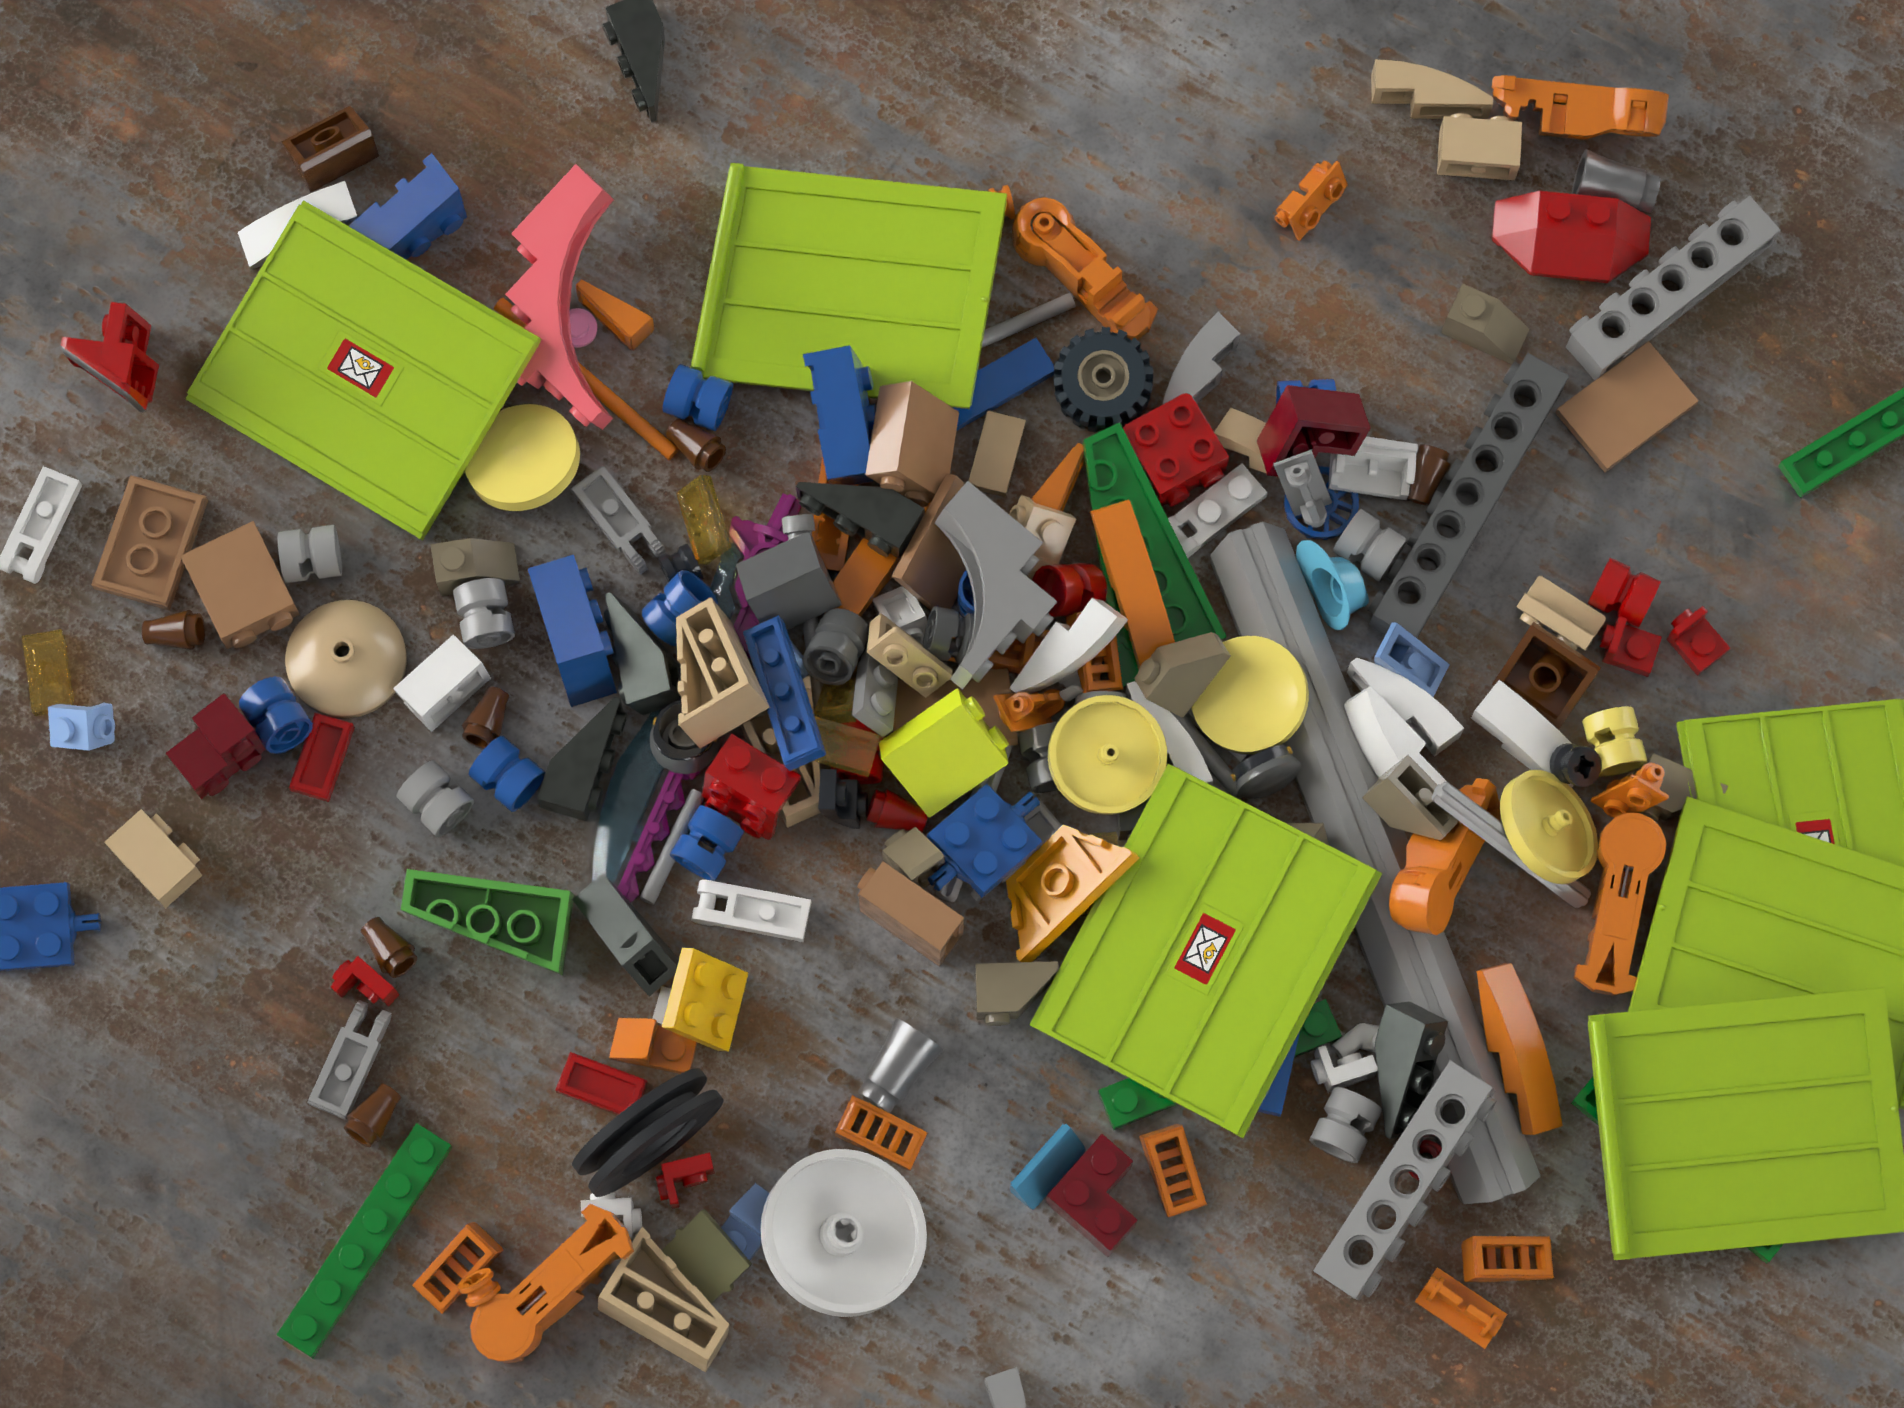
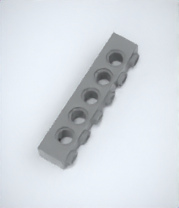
M1748 196L1739 204L1735 200L1730 202L1717 215L1718 221L1710 227L1706 223L1699 226L1688 237L1690 242L1679 250L1677 246L1671 248L1659 259L1660 266L1651 273L1647 269L1640 272L1629 283L1631 287L1621 296L1615 292L1599 306L1601 311L1591 319L1586 315L1570 328L1571 336L1566 349L1594 380L1653 339L1774 244L1781 230L1751 196ZM1721 235L1733 236L1737 240L1738 245L1726 244L1722 240ZM1695 257L1702 258L1708 263L1709 267L1699 268L1693 264L1691 259ZM1662 281H1673L1679 287V291L1672 292L1665 289ZM1636 303L1643 304L1649 309L1650 313L1647 315L1638 314L1632 305ZM1606 326L1613 327L1619 332L1620 337H1608L1604 334L1602 328Z
M1450 1060L1316 1265L1313 1270L1315 1273L1360 1301L1363 1295L1370 1297L1382 1280V1276L1378 1274V1271L1386 1259L1393 1262L1402 1250L1405 1241L1401 1239V1236L1409 1224L1416 1227L1426 1213L1428 1206L1423 1202L1430 1191L1433 1189L1438 1192L1445 1184L1451 1173L1446 1167L1454 1154L1459 1157L1464 1154L1474 1138L1469 1131L1477 1119L1484 1122L1497 1102L1492 1098L1495 1093L1493 1087ZM1451 1102H1459L1465 1108L1463 1119L1456 1124H1449L1443 1119V1109ZM1428 1137H1437L1442 1143V1151L1434 1159L1423 1158L1420 1153V1145ZM1405 1172H1414L1419 1177V1186L1411 1194H1402L1397 1187L1398 1178ZM1382 1207H1392L1396 1212L1395 1224L1386 1230L1379 1229L1374 1220L1376 1212ZM1359 1242H1369L1373 1248L1371 1261L1364 1265L1356 1264L1352 1258V1250Z

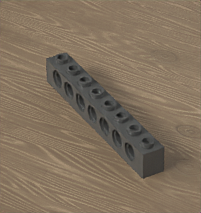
M1527 353L1521 364L1513 362L1503 380L1504 383L1508 384L1502 397L1496 393L1494 394L1484 412V415L1489 417L1483 429L1476 426L1465 444V447L1470 449L1464 461L1457 458L1445 478L1451 482L1445 494L1439 491L1436 492L1426 510L1432 516L1425 527L1418 524L1410 536L1407 545L1412 547V550L1406 560L1398 557L1387 578L1393 580L1386 593L1379 590L1370 604L1368 611L1373 613L1369 624L1371 628L1386 635L1391 623H1398L1414 637L1418 638L1563 391L1569 375ZM1525 395L1530 398L1533 405L1522 407L1515 402L1514 397ZM1499 427L1508 428L1513 433L1514 438L1509 440L1502 439L1497 436L1495 429ZM1481 459L1488 460L1493 464L1495 470L1483 472L1476 466L1475 462ZM1460 492L1470 493L1475 498L1476 503L1464 505L1459 502L1456 494ZM1449 525L1454 528L1457 535L1453 538H1445L1439 534L1437 527ZM1423 557L1430 558L1436 563L1437 569L1434 571L1423 570L1418 565L1417 560ZM1403 590L1411 591L1417 596L1418 602L1415 604H1405L1399 599L1398 593Z

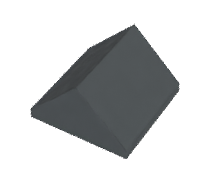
M810 531L736 564L746 601L760 624L779 615L783 619L786 629L789 630L829 610L842 606V602Z

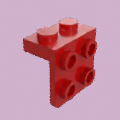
M1188 393L1177 396L1123 427L1144 472L1152 483L1151 486L1161 506L1167 503L1170 507L1175 506L1190 496L1189 491L1200 485H1203L1204 488L1210 487L1225 476L1224 472L1227 469L1229 455L1197 403Z
M731 733L705 772L702 796L704 802H706V807L740 823V828L748 835L757 839L763 837L771 840L776 831L778 814L799 784L801 775L793 770L789 771L780 762Z

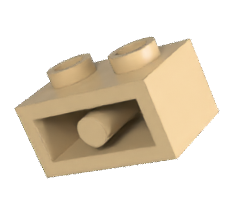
M1464 113L1453 114L1450 117L1444 116L1439 130L1437 175L1515 180L1520 168L1522 122L1512 121L1504 116H1495L1490 119H1476Z
M141 809L104 843L166 909L202 876L195 866L200 859L184 842L177 847L167 837L173 831L158 814L149 818Z

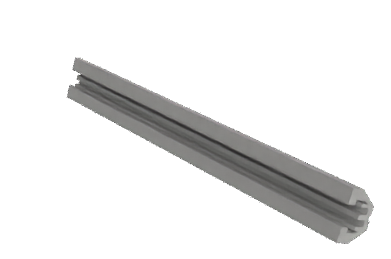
M1260 522L1251 525L1249 528L1230 532L1210 554L1211 566L1239 637L1259 636L1282 645L1300 663L1307 679L1309 701L1305 717L1297 731L1283 744L1291 747L1293 751L1291 755L1302 764L1295 777V781L1311 822L1324 823L1329 846L1382 873L1354 927V932L1384 1009L1386 1004L1410 1001L1448 1020L1444 1034L1446 1038L1445 1045L1438 1054L1433 1070V1084L1426 1093V1096L1450 1060L1495 1090L1492 1098L1497 1102L1484 1122L1477 1119L1469 1131L1474 1136L1469 1147L1461 1157L1454 1154L1446 1167L1451 1171L1449 1176L1458 1199L1463 1204L1487 1203L1524 1191L1541 1175L1526 1137L1522 1134L1521 1125L1510 1097L1504 1091L1503 1079L1493 1054L1487 1051L1484 1031L1444 931L1436 936L1407 930L1393 922L1390 916V892L1396 875L1406 866L1408 839L1403 830L1390 827L1362 798L1379 778L1363 754L1351 728L1344 708V704L1351 698V695L1285 529L1266 522ZM1451 1102L1443 1109V1119L1449 1124L1460 1122L1465 1115L1464 1105L1459 1102ZM1435 1137L1436 1142L1442 1147L1441 1140Z

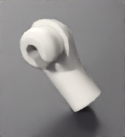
M1367 1023L1357 1024L1333 1043L1331 1047L1340 1059L1354 1054L1359 1049L1376 1053L1375 1039L1379 1026Z

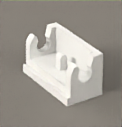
M1366 436L1355 456L1331 453L1328 489L1407 500L1410 484H1413L1415 479L1418 444Z
M452 635L393 689L404 701L407 708L432 732L487 683L491 677L483 663L456 636Z

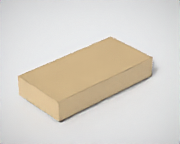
M987 411L968 480L982 492L1006 497L1026 420Z

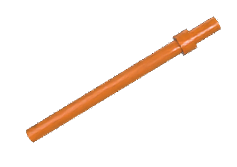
M504 297L495 304L494 310L503 317L525 328L527 325L510 310L513 305ZM579 363L580 370L594 396L667 460H671L679 451L678 447Z

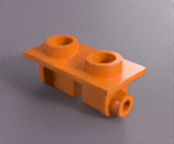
M1325 160L1321 164L1316 163L1298 184L1299 188L1306 192V195L1303 196L1293 190L1283 203L1277 207V215L1274 217L1275 221L1282 227H1287L1291 224L1298 241L1318 224L1323 213L1333 202L1342 196L1345 188L1348 186L1338 161L1333 165Z
M1049 689L1043 694H1039L1038 691L1032 694L1022 691L993 696L998 706L999 717L1009 727L1011 732L1025 731L1038 725L1053 723L1051 717L1060 712L1065 704V701L1059 695L1060 691L1057 689Z
M1647 763L1636 772V775L1632 773L1620 780L1611 781L1607 785L1606 791L1592 797L1590 801L1602 808L1612 818L1625 813L1643 812L1669 798V795L1660 790L1665 775L1664 769L1659 764Z
M1438 1267L1415 1300L1416 1304L1483 1349L1487 1347L1493 1336L1497 1334L1507 1316V1313Z

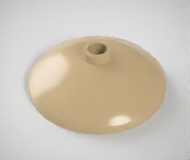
M356 600L330 602L307 614L292 632L285 655L288 679L298 697L313 710L335 718L360 717L382 707L396 693L393 688L403 680L407 665L406 645L395 622L379 608ZM341 646L350 648L349 653L344 657H338L335 654L336 650Z

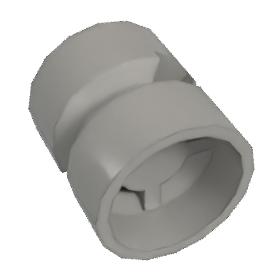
M1360 509L1343 531L1332 552L1349 560L1351 563L1359 561L1361 563V571L1376 581L1381 582L1398 559L1408 539L1390 527L1382 530L1380 528V520Z
M335 524L312 527L309 534H305L301 529L278 532L279 560L285 583L308 580L312 573H315L319 579L342 576L341 550Z
M497 578L478 579L459 585L453 590L457 614L464 617L460 622L463 644L467 648L484 649L495 647L511 641L515 637L511 613L504 610L508 605V599L503 580Z
M432 760L423 764L402 784L396 797L413 814L421 813V822L438 838L450 832L465 818L473 807L474 799L458 784L451 786L449 784L450 776Z
M1334 1087L1324 1107L1328 1115L1325 1118H1319L1309 1141L1332 1156L1351 1163H1358L1368 1142L1364 1134L1365 1132L1373 1131L1382 1109L1375 1102L1356 1092L1342 1087Z

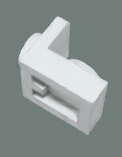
M901 586L872 600L878 615L882 613L923 645L927 618L918 600Z
M1325 1045L1316 1049L1314 1053L1315 1060L1311 1061V1068L1317 1083H1324L1328 1093L1332 1092L1334 1087L1344 1088L1373 1078L1378 1072L1373 1055L1362 1058L1360 1053H1354L1337 1060L1338 1067L1334 1068Z

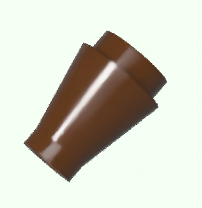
M676 419L667 430L666 437L678 447L697 470L712 471L720 464L726 453V447L721 444L720 437L695 427L683 419Z
M1419 445L1416 453L1414 483L1410 484L1407 500L1429 506L1433 495L1451 465L1448 462L1449 452L1430 445Z
M186 610L154 620H145L142 624V638L146 645L157 644L193 650L195 646L204 643V619L200 613Z
M487 687L484 696L462 724L464 729L462 737L466 742L475 747L485 749L494 739L501 736L506 705L510 698L507 692L497 687Z
M380 917L372 918L362 927L361 934L365 937L382 973H388L392 978H397L407 973L415 965L418 959L414 953L415 947L385 924Z
M382 1083L372 1095L346 1117L348 1122L344 1126L345 1132L355 1141L366 1147H371L375 1141L379 1142L401 1096L393 1088Z

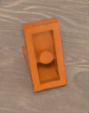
M618 1018L609 1059L681 1074L692 1069L698 1042L662 1028L661 1025H658L656 1019Z

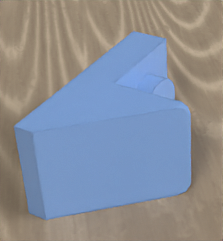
M1393 622L1374 657L1375 664L1405 677L1432 697H1434L1450 665L1401 625Z
M756 1183L730 1209V1216L721 1227L749 1260L753 1258L762 1246L761 1218L769 1192Z

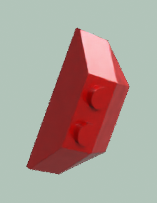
M1536 191L1495 201L1492 241L1497 246H1501L1529 275L1609 283L1648 256L1651 217L1616 198Z

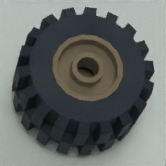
M1102 327V332H1094V329L1091 328L1085 330V335L1080 338L1078 335L1070 339V345L1068 347L1064 346L1060 351L1059 360L1056 361L1054 367L1055 397L1057 403L1059 402L1061 405V411L1066 417L1069 415L1073 419V424L1078 427L1081 425L1087 426L1088 431L1096 433L1097 429H1107L1119 422L1123 428L1133 419L1139 418L1144 407L1148 406L1153 387V367L1150 366V357L1147 351H1142L1140 348L1141 343L1136 338L1130 340L1127 338V332L1119 330L1118 334L1110 332L1111 327Z

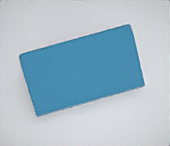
M1062 1124L1010 1183V1192L1029 1209H1035L1085 1153V1146L1071 1127L1067 1124Z

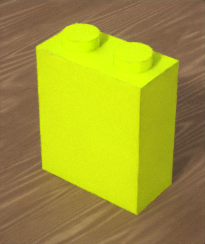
M958 688L878 742L881 760L929 818L1009 764L1005 750L1009 744L1003 733L997 726H993L990 729L982 719L985 717V713L973 696L966 699Z

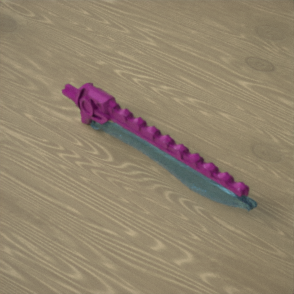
M784 493L781 495L766 526L750 520L742 521L738 516L732 518L729 536L733 543L723 547L720 562L710 586L718 601V606L729 619H731L735 610L730 588L737 572L736 564L740 563L739 559L741 558L744 560L749 559L788 541V535L783 534L782 518L799 514L802 506L799 504L800 500H797L795 496ZM738 574L735 591L741 610L734 623V628L748 659H751L743 631L760 623L746 601ZM661 710L650 713L640 731L619 758L608 786L595 842L592 882L604 872L613 884L632 841L638 842L617 887L630 903L640 895L636 880L637 872H647L655 865L651 847L652 842L663 841L670 835L666 816L668 810L675 809L677 811L685 804L682 781L688 779L692 781L700 774V771L682 774L669 770L646 825H640L664 771V767L657 762L650 748V732L653 727V720L655 717H658Z

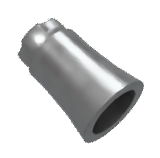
M1585 149L1576 170L1571 194L1616 198L1639 211L1651 213L1656 203L1661 178L1646 173L1644 169L1607 159Z
M896 1018L884 1045L864 1077L867 1079L863 1082L858 1093L890 1113L894 1106L897 1105L898 1100L903 1101L914 1083L944 1049L909 1024Z

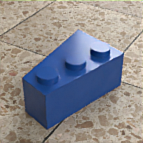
M432 153L423 160L427 167L410 182L406 178H402L394 185L399 191L382 206L375 202L354 220L349 227L404 259L422 255L429 249L432 241L443 234L449 235L462 226L463 220L467 218L460 190Z
M850 345L803 354L805 367L808 366L812 374L814 391H811L810 394L812 404H816L820 427L818 435L827 480L830 484L856 485L874 481L865 475L876 413L875 404L869 405L867 391L873 390V380L869 366L863 367V364Z
M574 555L528 568L570 706L574 707L616 694V687L606 657L614 654L607 630L599 633L596 625L604 622L597 599L589 601L586 594L593 591L587 568L578 569Z

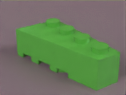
M407 869L401 904L403 912L563 976L573 909L572 899L574 894L571 891Z

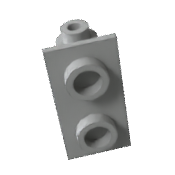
M1312 450L1273 463L1294 516L1302 514L1306 524L1312 527L1322 526L1327 517L1325 506L1331 504L1332 500Z

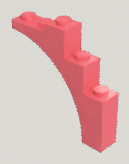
M575 164L511 233L521 243L516 249L533 265L505 295L515 304L510 310L527 325L524 329L542 339L517 383L523 386L528 382L537 389L543 385L559 401L565 397L573 405L569 412L585 427L593 423L603 430L613 418L594 396L580 370L572 343L569 309L572 280L580 253L594 225L614 199L584 170Z

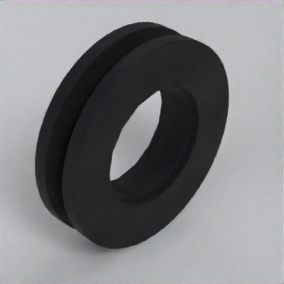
M700 1068L685 1071L644 1095L604 1126L578 1152L572 1162L576 1172L579 1175H587L597 1171L588 1184L595 1197L610 1194L652 1169L693 1137L718 1112L724 1100L717 1090H709L699 1094L707 1082V1077Z

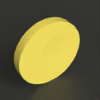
M536 404L508 407L498 413L466 467L465 473L475 493L487 504L506 511L534 509L556 498L571 483L580 461L579 442L569 422L560 413L549 407Z
M1241 636L1224 641L1223 644L1231 657L1191 707L1197 724L1213 742L1235 753L1257 754L1268 748L1282 745L1297 731L1308 707V683L1300 663L1286 648L1268 638Z
M1101 695L1079 702L1060 718L1049 740L1048 765L1058 790L1075 806L1095 814H1120L1139 806L1152 795L1166 769L1167 746L1159 724L1144 707L1124 697Z
M1543 770L1526 771L1505 786L1500 800L1501 821L1507 839L1521 861L1536 875L1555 884H1569L1589 873L1597 860L1598 838L1591 815L1578 794L1568 784L1561 782L1554 774Z

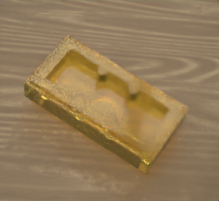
M699 475L676 492L693 554L698 564L707 565L730 549L731 543L712 478L709 475Z
M59 629L22 636L31 707L34 716L48 714V707L56 704L74 705L63 630Z
M857 665L850 680L840 685L823 684L814 711L817 726L856 722V718L852 716Z
M814 716L827 754L814 761L869 777L881 735Z

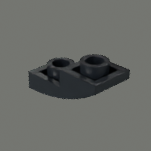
M820 769L819 811L825 817L838 824L852 829H860L861 817H867L868 793L862 792L858 780L841 779L837 769Z

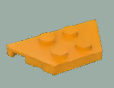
M1063 824L1026 860L1022 867L1006 880L1008 898L1012 903L1010 912L1012 927L1018 930L1020 949L1016 950V957L1019 962H1033L1140 857L1130 849L1116 846L1101 838L1084 834L1077 829Z

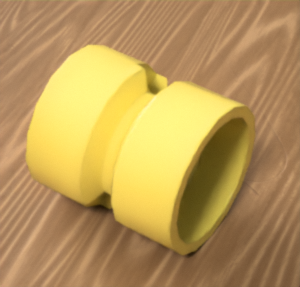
M1623 706L1606 709L1583 719L1582 723L1587 742L1595 745L1594 750L1601 759L1599 777L1627 773L1647 764L1648 761L1643 742L1634 736L1638 732L1639 727L1633 707Z

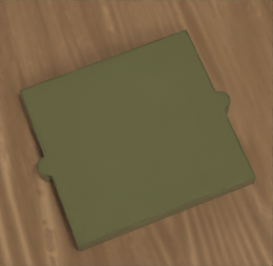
M705 1209L700 1211L684 1228L677 1229L675 1231L676 1236L662 1249V1252L674 1261L678 1270L693 1286L695 1285L711 1304L724 1292L733 1290V1283L752 1265L751 1261Z

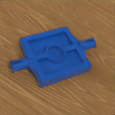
M988 784L984 785L927 834V838L945 856V864L928 877L930 885L933 886L935 884L934 889L940 891L949 881L957 877L968 883L981 898L985 896L1041 847L1043 841L1027 826L1024 819L1026 815L1040 805L1038 798L1035 797L1033 799L1034 794L1028 792L1012 806L1003 801Z
M68 882L0 888V971L74 965L73 945L77 932L101 930V923L96 922L101 921L100 913L76 915L71 905V891Z

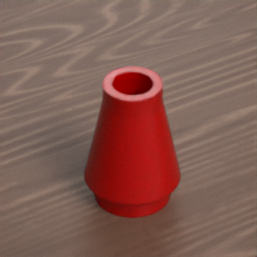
M886 789L885 792L875 790L868 808L866 821L875 823L874 827L910 831L916 827L922 833L928 816L920 807Z

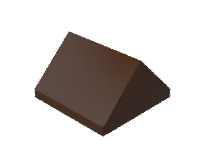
M351 106L281 141L310 193L379 157L370 129Z
M1533 622L1492 685L1495 686L1499 680L1502 681L1559 730L1588 690L1601 667Z

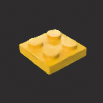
M682 948L662 1028L714 1050L729 1052L749 973L694 948Z

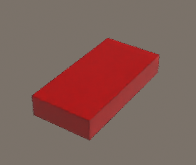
M314 713L312 719L313 728L305 739L289 789L292 792L329 802L355 726L353 723Z
M570 1052L555 1091L556 1093L619 1115L643 1097L648 1081Z

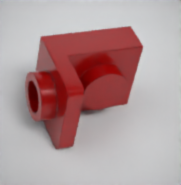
M1704 606L1694 613L1688 608L1670 623L1674 629L1666 639L1697 676L1730 650V646L1706 620L1705 616L1708 611Z
M1619 616L1614 626L1607 624L1599 646L1606 649L1602 662L1648 677L1651 673L1662 636L1626 625L1627 618Z
M359 956L352 962L350 960L345 961L332 976V979L335 981L330 987L341 998L346 995L358 980L361 983L356 989L373 1004L380 999L389 1007L400 995L390 983Z
M710 1152L661 1164L663 1175L656 1176L661 1201L669 1199L672 1209L679 1208L680 1204L675 1183L683 1182L684 1187H693L708 1182L707 1176L715 1174Z

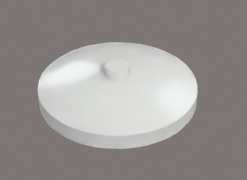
M832 1149L805 1157L789 1168L776 1182L763 1208L761 1242L771 1272L780 1285L794 1299L820 1313L839 1317H853L869 1314L885 1307L910 1286L922 1265L927 1241L926 1222L921 1204L915 1192L896 1169L868 1153L850 1149Z

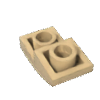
M1230 408L1214 433L1224 448L1249 456V468L1266 473L1257 444V439L1266 423L1244 412Z

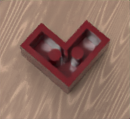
M1287 385L1259 435L1257 444L1267 476L1278 477L1273 463L1312 450L1314 458H1316L1319 452L1355 456L1371 428L1359 394Z
M223 693L192 717L198 728L166 752V755L197 795L203 799L208 794L209 796H214L221 792L229 784L228 779L240 769L246 771L256 765L262 757L261 753L266 748L252 726L227 695Z
M1101 1134L1047 1195L1046 1204L1104 1255L1109 1257L1135 1228L1138 1219L1109 1195L1112 1189L1131 1169L1133 1160L1106 1136Z

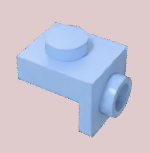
M102 703L92 707L56 704L48 707L51 747L89 751L112 744L115 741V722L112 704Z

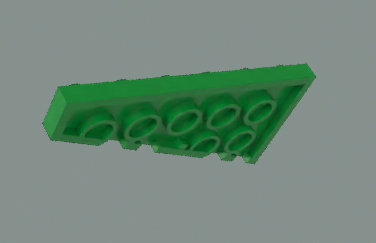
M1120 422L1083 440V449L1092 511L1130 500L1155 573L1175 642L1210 632L1217 634L1221 641L1224 640L1227 636ZM1095 531L1100 570L1103 572L1107 584L1105 603L1120 613L1116 594L1110 585ZM1123 626L1116 634L1122 685L1124 688L1128 683L1135 681L1134 678L1138 674L1139 669L1129 633Z

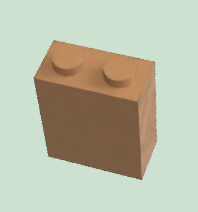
M912 381L880 386L865 475L879 483L881 488L895 490L921 507L928 506V503H931L946 473L950 474L959 412Z
M254 521L181 555V559L226 649L233 646L234 648L245 647L256 640V635L269 629L272 631L283 629L293 622L294 617L300 615Z
M884 861L877 870L872 867L869 868L857 886L860 889L858 893L860 912L939 967L963 935V916Z

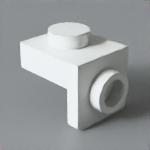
M614 1192L602 1197H595L592 1193L590 1194V1200H581V1212L589 1204H593L614 1213V1216L619 1221L624 1222L631 1243L633 1242L635 1234H638L642 1227L641 1208L634 1209L631 1197L615 1198ZM581 1213V1217H582V1219H583V1221H584V1223H585L587 1220L585 1219V1217H584L583 1214Z

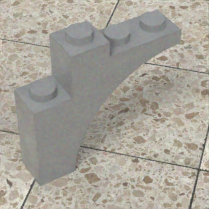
M969 481L964 484L944 507L934 523L949 538L966 567L974 596L975 612L971 641L960 666L950 678L962 690L972 678L979 683L994 665L988 659L996 650L1003 655L1015 639H1018L1023 644L1032 632L1039 637L1053 621L1054 618L1048 613L1057 602L1027 577L1040 561L1035 556V553L1043 542Z

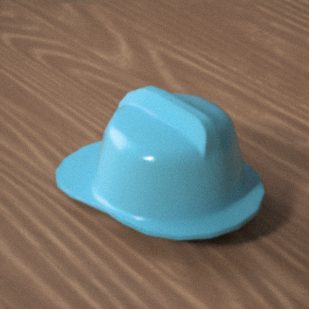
M1302 540L1297 545L1296 558L1304 579L1327 625L1334 630H1343L1348 625L1350 614L1367 606L1369 603V597L1361 573L1349 560L1342 557H1329L1317 543L1311 540Z

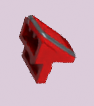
M111 302L109 314H105L102 321L103 342L62 337V352L73 366L85 370L129 401L141 413L146 411L148 403H152L159 364L146 355L152 325L125 303Z

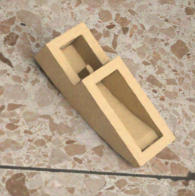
M1375 59L1371 74L1372 104H1410L1411 118L1443 119L1444 116L1450 117L1457 113L1469 114L1476 119L1489 118L1493 106V97L1476 86L1451 74L1427 66L1402 61Z

